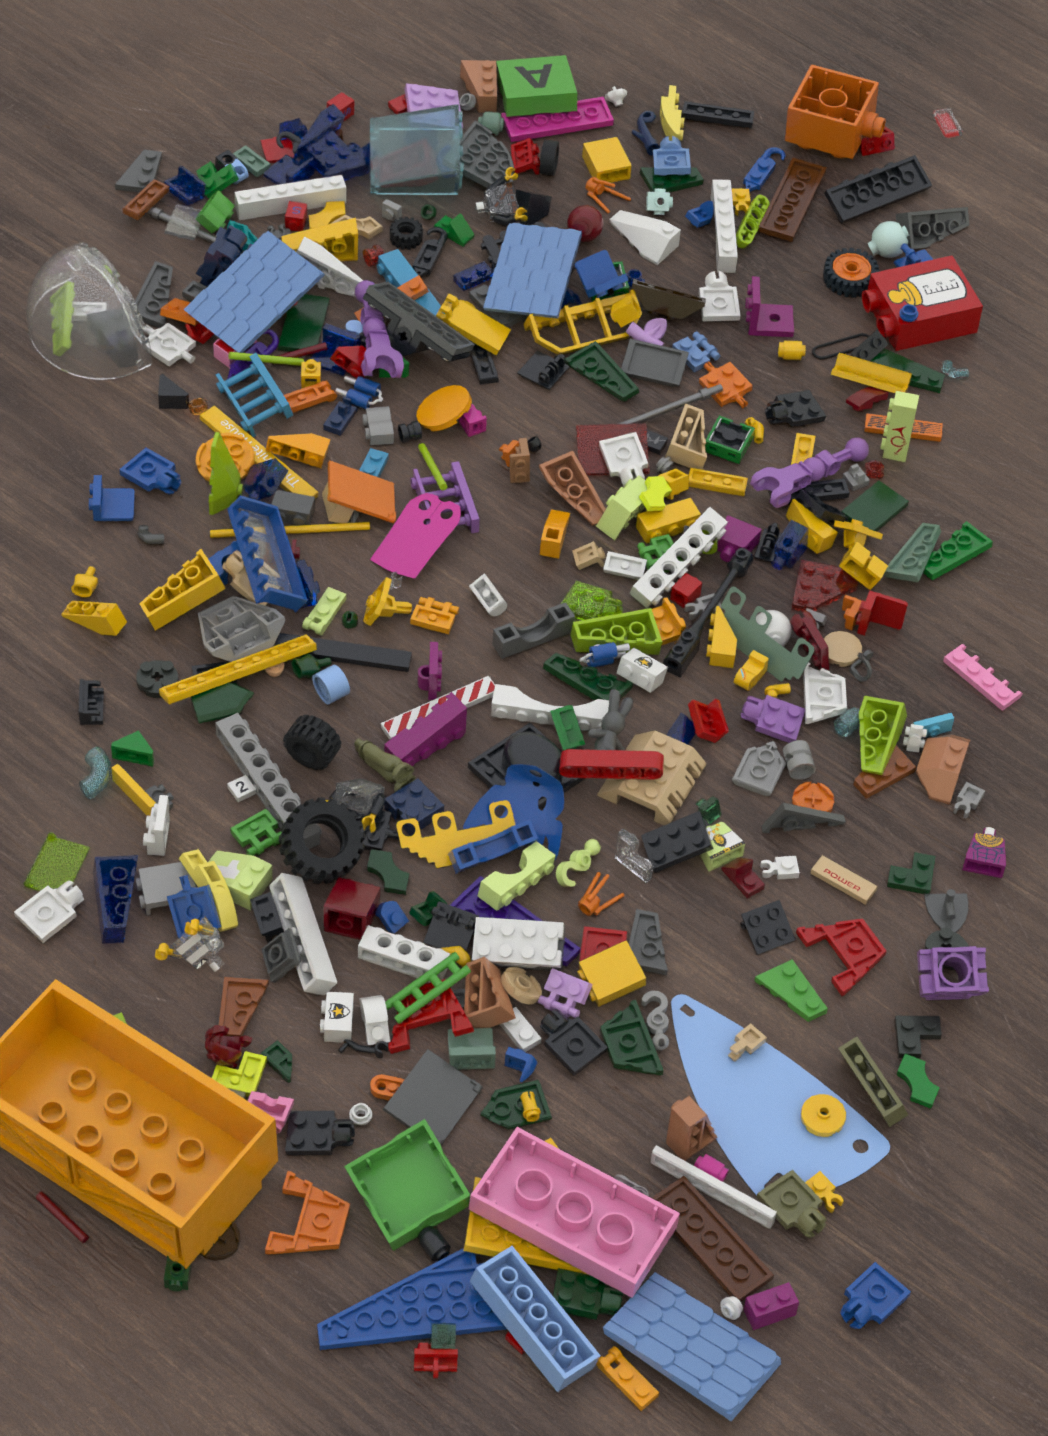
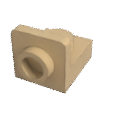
M594 541L573 550L576 566L579 570L597 562L601 568L604 567L606 555L602 547L598 548Z

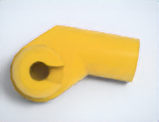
M753 417L747 418L745 425L755 428L754 442L762 443L764 439V426Z
M461 946L441 948L450 953V955L456 952L460 958L456 962L461 967L471 962L470 955Z

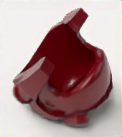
M214 1025L205 1034L207 1059L212 1060L217 1065L236 1068V1062L242 1055V1047L246 1048L252 1042V1037L246 1035L224 1036L228 1034L229 1028Z

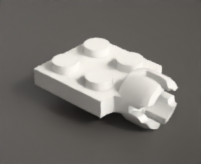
M715 271L709 273L705 278L706 287L699 288V297L706 298L705 307L701 308L702 321L740 320L737 288L728 285L727 276L723 272L718 271L719 279H716Z
M636 432L599 441V447L611 477H620L623 486L630 479L634 480L638 475L643 479L645 478L642 470L648 468V461Z
M70 880L57 889L46 886L15 910L14 914L44 943L77 917L74 908L83 902V894L77 885L72 887L75 883Z

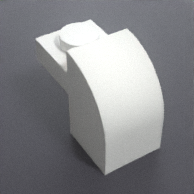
M383 996L359 998L367 1045H373L379 1041L390 1042L387 1022L388 1015Z

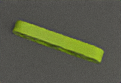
M757 195L753 199L736 232V245L739 248L744 249L752 242L770 205L769 200L763 195ZM751 212L755 213L758 219L754 218ZM746 224L752 228V231L746 227Z

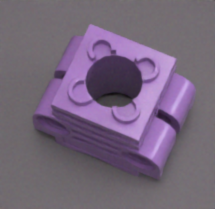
M971 946L938 947L919 950L917 952L918 973H924L919 976L920 997H925V1000L969 999L972 996L988 993L987 973H978V971L986 969V948ZM942 965H948L956 970L959 977L958 983L946 980L942 973Z

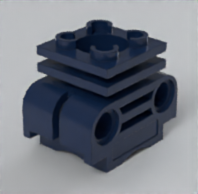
M229 225L227 230L222 227L219 228L215 242L210 245L204 256V263L199 266L196 272L198 276L202 277L200 284L208 287L242 254L241 252L247 242L245 233Z

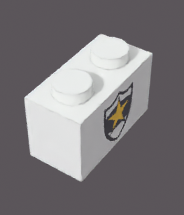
M633 648L621 657L617 674L651 693L663 683L668 667Z
M327 992L326 1000H322L321 1014H325V1019L320 1020V1033H324V1042L344 1043L345 1039L351 1040L354 993Z

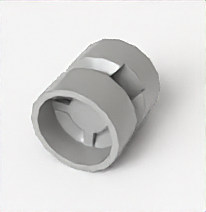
M796 740L788 743L783 748L787 768L792 779L803 780L815 773V764L813 757H811L809 744L806 741Z

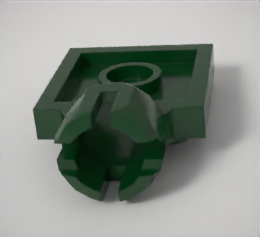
M558 1268L553 1297L567 1314L597 1320L598 1314L614 1316L618 1312L616 1310L620 1308L621 1296H623L621 1291L606 1286L604 1282L591 1275Z

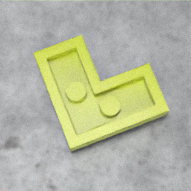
M245 1051L238 1070L216 1065L212 1079L226 1088L245 1092L246 1097H249L251 1091H257L267 1062V1056Z

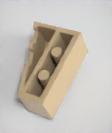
M685 403L665 458L669 456L671 461L688 468L703 469L707 459V453H705L706 439L704 438V410Z

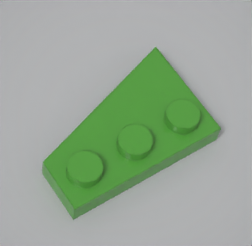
M793 960L755 976L754 981L757 984L768 988L773 996H778L785 1001L790 1009L807 1022L827 1013L828 1008Z

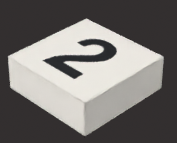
M246 775L227 783V788L237 802L256 794V788Z

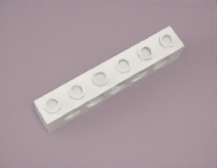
M709 507L633 585L629 594L647 609L652 604L656 606L663 598L661 595L665 591L669 592L672 589V586L675 584L674 581L687 573V568L691 564L694 566L700 560V554L703 551L707 553L711 549L716 538L720 539L727 531L725 527L728 522ZM702 530L708 531L710 535H705ZM689 543L695 544L697 548H692ZM676 557H682L684 561H679ZM663 570H669L672 574L668 575ZM650 583L657 584L659 588L652 587Z

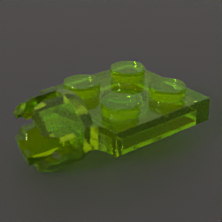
M575 581L561 604L566 602L575 618L580 620L623 612V602L612 598V591L580 581Z

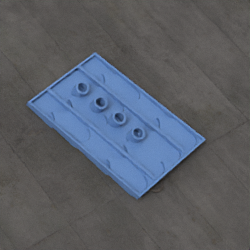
M509 223L491 284L489 285L483 307L484 310L521 315L533 314V316L558 319L582 231Z
M267 231L248 250H245L225 272H222L205 290L203 289L184 311L234 350L243 353L325 274Z
M656 1272L603 1327L605 1335L729 1421H732L781 1365V1358L776 1355L775 1351L751 1338L746 1331L717 1315L710 1307L686 1294V1290Z

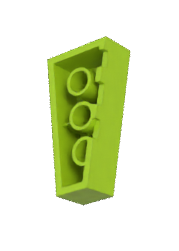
M651 608L576 621L572 624L570 634L576 652H589V648L594 645L614 642L616 646L629 643L630 650L635 648L644 654L659 655L662 646V639Z

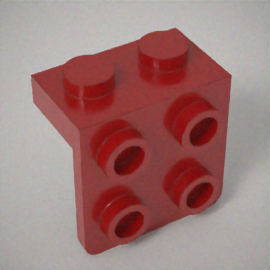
M869 590L866 601L862 600L859 607V612L861 613L858 614L856 625H859L857 634L865 636L870 621L898 630L902 629L908 603L901 599Z

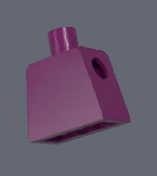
M727 515L725 519L728 522L725 527L727 531L718 539L717 550L721 552L720 558L725 562H729L739 548H744L751 552L759 544L762 529Z

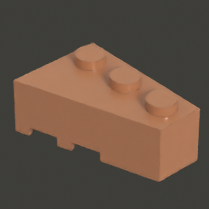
M461 60L460 77L464 80L467 91L476 97L475 107L478 112H496V61Z

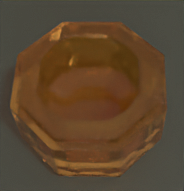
M194 398L191 400L188 406L190 413L200 415L207 411V400L204 398Z

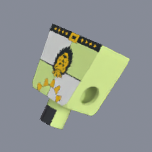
M704 820L714 849L702 853L700 856L709 872L743 856L745 842L724 822L711 826L707 820Z

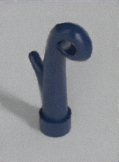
M653 111L642 112L637 119L639 132L631 131L633 135L643 142L645 150L649 155H653L654 149H660L658 141L654 139L645 124L655 120L656 114Z

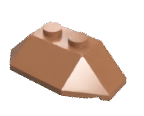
M952 734L927 738L916 773L926 789L929 799L950 805L971 740Z

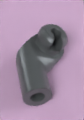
M140 525L138 527L137 535L145 543L164 544V534H152L149 532L147 525Z

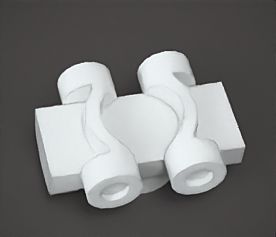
M911 724V727L906 726L905 735H909V737H904L903 745H907L906 751L919 752L920 747L924 748L925 740L921 738H926L927 729H923L921 725Z

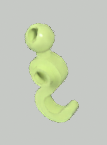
M589 839L584 845V850H575L570 855V861H564L558 865L556 878L561 886L573 887L576 884L575 881L567 878L566 873L568 869L572 871H586L591 865L590 856L598 854L601 849L597 840Z

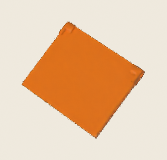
M329 460L327 495L329 502L394 524L396 512L393 482Z

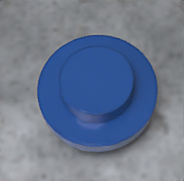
M911 304L904 305L899 312L900 318L907 322L915 321L918 318L917 308Z

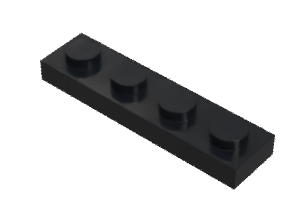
M684 101L682 118L752 128L754 111Z
M845 478L811 482L810 485L802 489L813 493L821 501L849 498L850 494ZM768 490V493H769V496H770V499H771V493H772V491H771V490ZM801 490L791 494V500L787 505H790L793 499L799 503L803 502L798 497Z

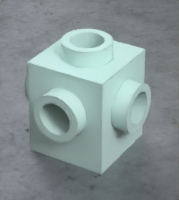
M655 189V192H647L646 211H654V215H665V211L668 212L669 208H672L673 197H670V193L666 192V189ZM658 198L662 200L661 205L657 203Z

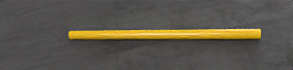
M370 523L284 526L286 534L370 530ZM264 527L253 528L254 532L266 535ZM233 529L210 530V538L236 537Z

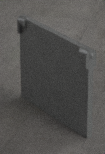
M427 1049L383 1110L408 1128L425 1119L442 1146L444 1140L483 1087Z

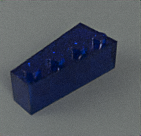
M138 855L95 857L93 878L102 944L124 943Z

